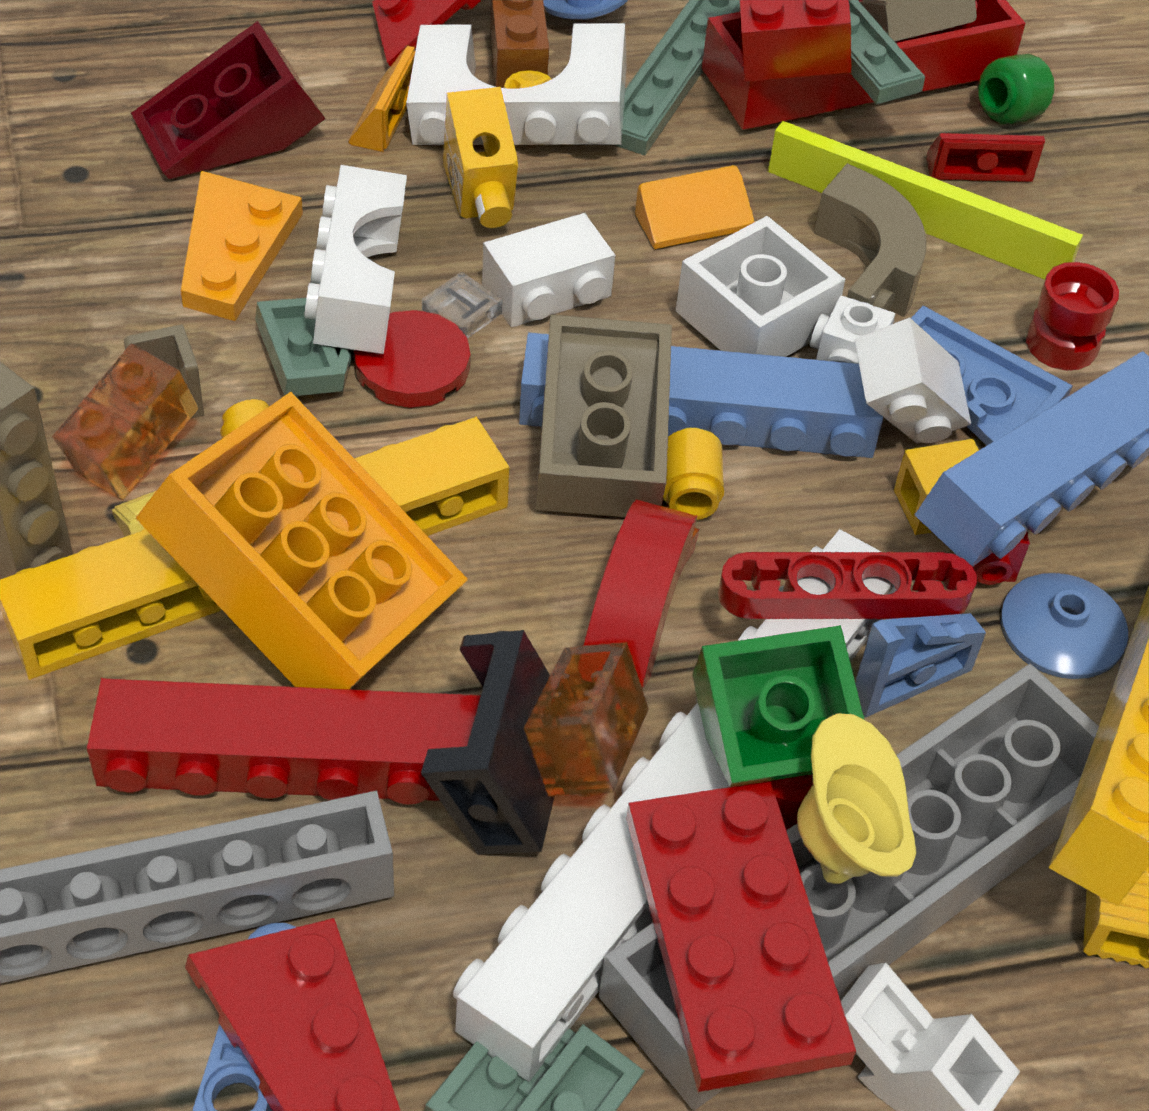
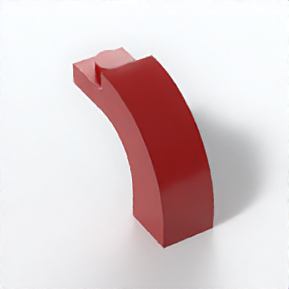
M637 499L632 503L615 540L600 584L577 670L578 675L642 692L652 675L664 624L677 582L685 564L695 550L700 530L695 528L697 515Z

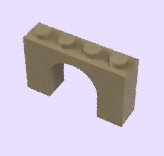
M0 362V579L14 575L23 569L35 568L73 555L35 388Z

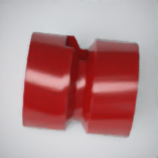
M1068 262L1053 267L1045 277L1038 299V306L1034 310L1027 332L1026 344L1030 353L1045 365L1065 371L1080 370L1091 365L1098 356L1105 337L1106 327L1109 325L1118 303L1119 288L1115 280L1106 271L1091 264Z

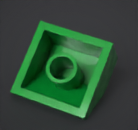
M841 625L701 647L692 677L706 741L729 787L813 774L811 760L812 739L820 723L837 713L854 714L864 720Z

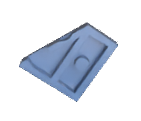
M969 613L884 619L873 623L855 682L863 716L866 718L972 671L986 634L973 615Z

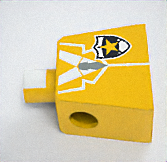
M501 87L448 92L446 96L443 164L459 216L466 219L479 217L480 223L488 228L503 226L512 218L518 172V160ZM479 136L482 138L484 152H476L473 148V141Z

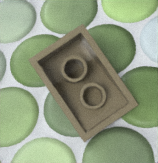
M550 314L535 510L625 517L636 499L661 506L667 476L671 324Z

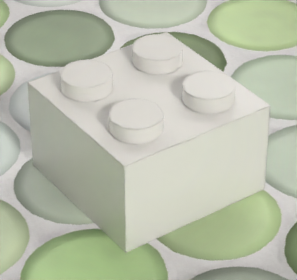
M765 216L682 261L676 312L721 351L787 357L811 342L815 325L821 314L830 317L840 295H842L845 279L771 218Z

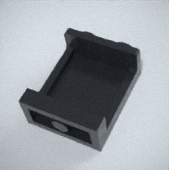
M524 630L466 635L462 639L460 652L483 687L468 745L465 747L428 749L421 774L478 855L542 852L574 715Z

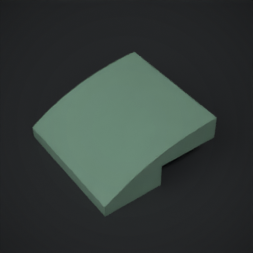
M584 1024L576 1033L571 1029L566 1031L559 1044L552 1053L550 1052L530 1082L520 1077L515 1069L499 1057H491L488 1054L489 1050L476 1041L427 1102L424 1111H617L642 1077L644 1070Z

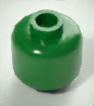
M1018 54L998 58L987 65L980 76L978 84V98L983 111L990 119L1000 124H1014L1040 116L1052 103L1055 92L1054 77L1050 67L1042 58L1032 54Z

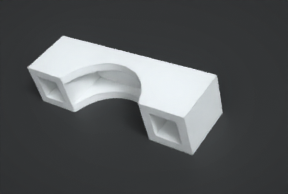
M341 165L337 187L326 185L323 213L320 218L317 249L314 252L311 283L308 285L304 316L306 319L316 320L313 344L384 354L395 272L374 263L367 257L397 252L407 175Z

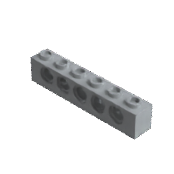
M377 791L0 869V984L394 897L393 852Z

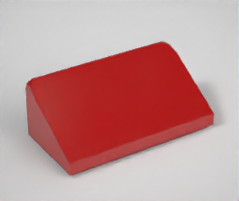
M940 133L927 152L926 160L929 175L939 180L1033 182L1045 144L1044 136Z

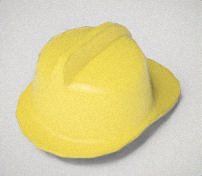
M837 713L823 720L812 739L811 760L814 784L803 799L797 814L798 831L802 841L812 856L820 863L823 877L828 883L841 884L852 877L864 876L870 872L879 876L898 877L912 867L916 856L906 785L900 761L888 740L871 723L854 714Z

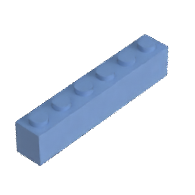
M528 332L521 381L519 425L542 426L549 334ZM671 346L668 436L676 431L692 427L713 433L723 445L873 458L883 416L866 403L859 364Z
M1143 351L943 472L915 513V516L957 556L965 559L971 566H974L992 553L998 558L1004 557L1022 540L1027 529L1033 534H1038L1057 516L1062 506L1068 512L1073 510L1089 495L1095 485L1102 490L1123 471L1127 464L1131 468L1138 466L1149 455V356Z

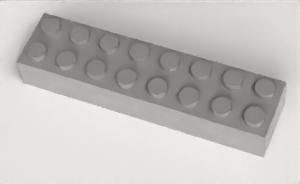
M1031 663L896 755L900 761L905 780L910 824L916 846V856L909 870L898 877L879 876L870 872L864 876L852 877L841 884L828 883L823 877L820 863L804 845L798 831V825L795 824L787 830L840 1001L869 965L881 963L890 965L1060 837L1099 726ZM651 923L605 955L599 998L692 1110L695 1111L724 1088L703 1092L697 1091L654 923Z

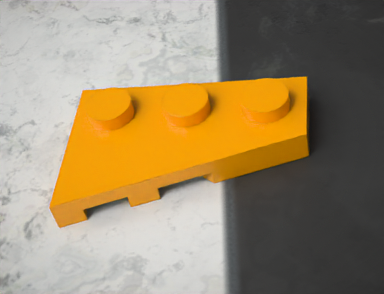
M201 171L181 285L183 307L236 321L303 215L302 197Z

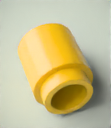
M692 427L685 428L668 436L667 476L663 498L671 509L697 515V520L707 518L716 512L719 502L724 496L722 444L716 435L707 430Z

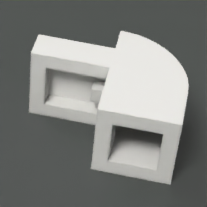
M887 963L869 965L841 1000L856 1048V1054L866 1064L858 1078L878 1098L896 1111H993L1020 1073L1018 1068L972 1014L933 1019Z

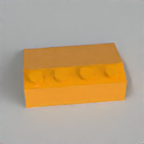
M289 392L170 473L136 516L139 523L295 687L352 689L468 580L292 392Z

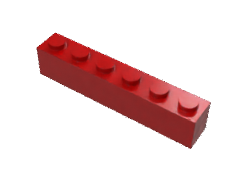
M101 678L87 752L96 786L110 787L120 792H137L146 788L180 790L191 795H207L216 791L251 793L261 798H278L286 794L321 796L327 800H334L377 791L379 799H391L401 804L440 801L421 774L427 750L465 747L468 745L481 695Z

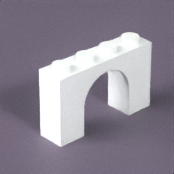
M625 23L573 24L570 60L566 68L558 76L533 87L520 89L501 88L514 145L621 144L627 68ZM420 25L406 102L413 145H444L446 96L448 92L495 87L475 77L476 64L471 25ZM481 136L473 141V145H483Z

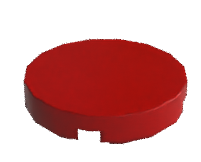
M419 310L398 311L389 314L384 354L354 350V364L357 380L363 387L366 384L368 388L374 390V397L386 404L412 408L432 406L445 400V394L452 391L455 387L457 392L467 380L470 371L471 353L466 335L452 321L430 312Z

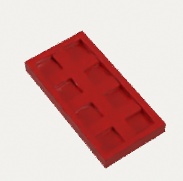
M771 781L628 803L626 820L697 1091L703 1092L851 1065L856 1048Z

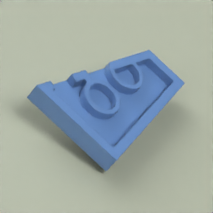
M924 305L911 317L916 324L959 362L971 424L967 427L986 445L991 444L1065 399L1070 394L1073 385Z

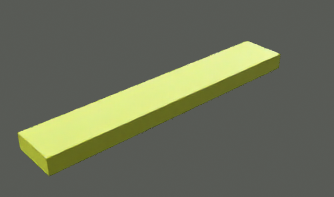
M782 121L775 130L768 169L769 173L822 193L848 163L880 178L901 193L916 210L926 234L1044 280L1053 267L1062 263L1074 262L1083 237L1080 233L788 122Z

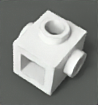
M840 295L830 317L821 314L815 325L810 347L818 349L816 360L859 364L855 339L892 325L896 313Z

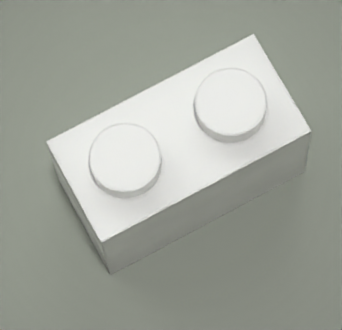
M582 213L484 242L482 285L512 328L534 320L543 319L550 316V314L553 315L611 297L615 254L587 215Z
M910 317L855 339L866 403L914 442H938L948 438L952 431L971 424L959 362Z

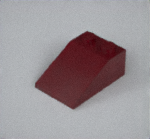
M258 21L131 112L158 165L168 179L284 150L297 139L307 135L311 129L326 119L289 61Z

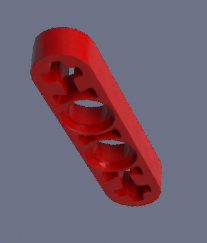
M744 552L728 558L723 565L718 598L721 605L729 613L746 619H898L955 615L964 613L969 606L977 584V575L973 567L965 559L955 554L944 552ZM808 576L818 577L826 581L832 591L821 595L811 594L799 586L798 580ZM873 576L882 577L889 580L895 586L896 591L887 595L876 594L870 591L862 580ZM777 579L785 580L783 592L779 591L781 580ZM743 580L751 581L755 591L747 590ZM940 581H944V585L948 590H944V586Z

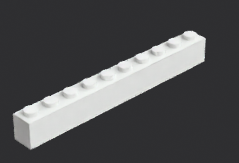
M839 529L824 549L815 546L810 552L881 551ZM808 576L798 580L799 586L811 594L821 595L832 591L830 585L818 577ZM873 576L862 580L864 585L876 594L887 595L896 591L895 586L889 580L882 577ZM784 585L779 588V591L783 592ZM766 619L758 629L749 626L742 633L738 641L841 625L851 662L868 640L872 624L883 619ZM697 697V704L688 715L680 711L669 722L660 740L661 748L653 758L648 760L642 757L634 764L623 783V794L613 807L610 808L604 804L593 814L583 832L582 841L584 842L572 857L562 854L554 861L543 879L541 885L542 893L528 909L524 905H520L512 912L499 934L498 943L500 945L487 961L483 962L479 958L475 959L463 972L453 992V997L457 999L455 1032L473 1044L478 1041L489 1050L488 1054L491 1057H499L528 1082H530L550 1052H553L566 1031L572 1027L600 990L605 955L649 926L653 921L626 820L628 803L729 787L706 741Z

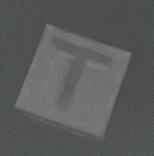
M460 272L422 299V311L435 313L452 321L468 339L502 314V299L465 273Z

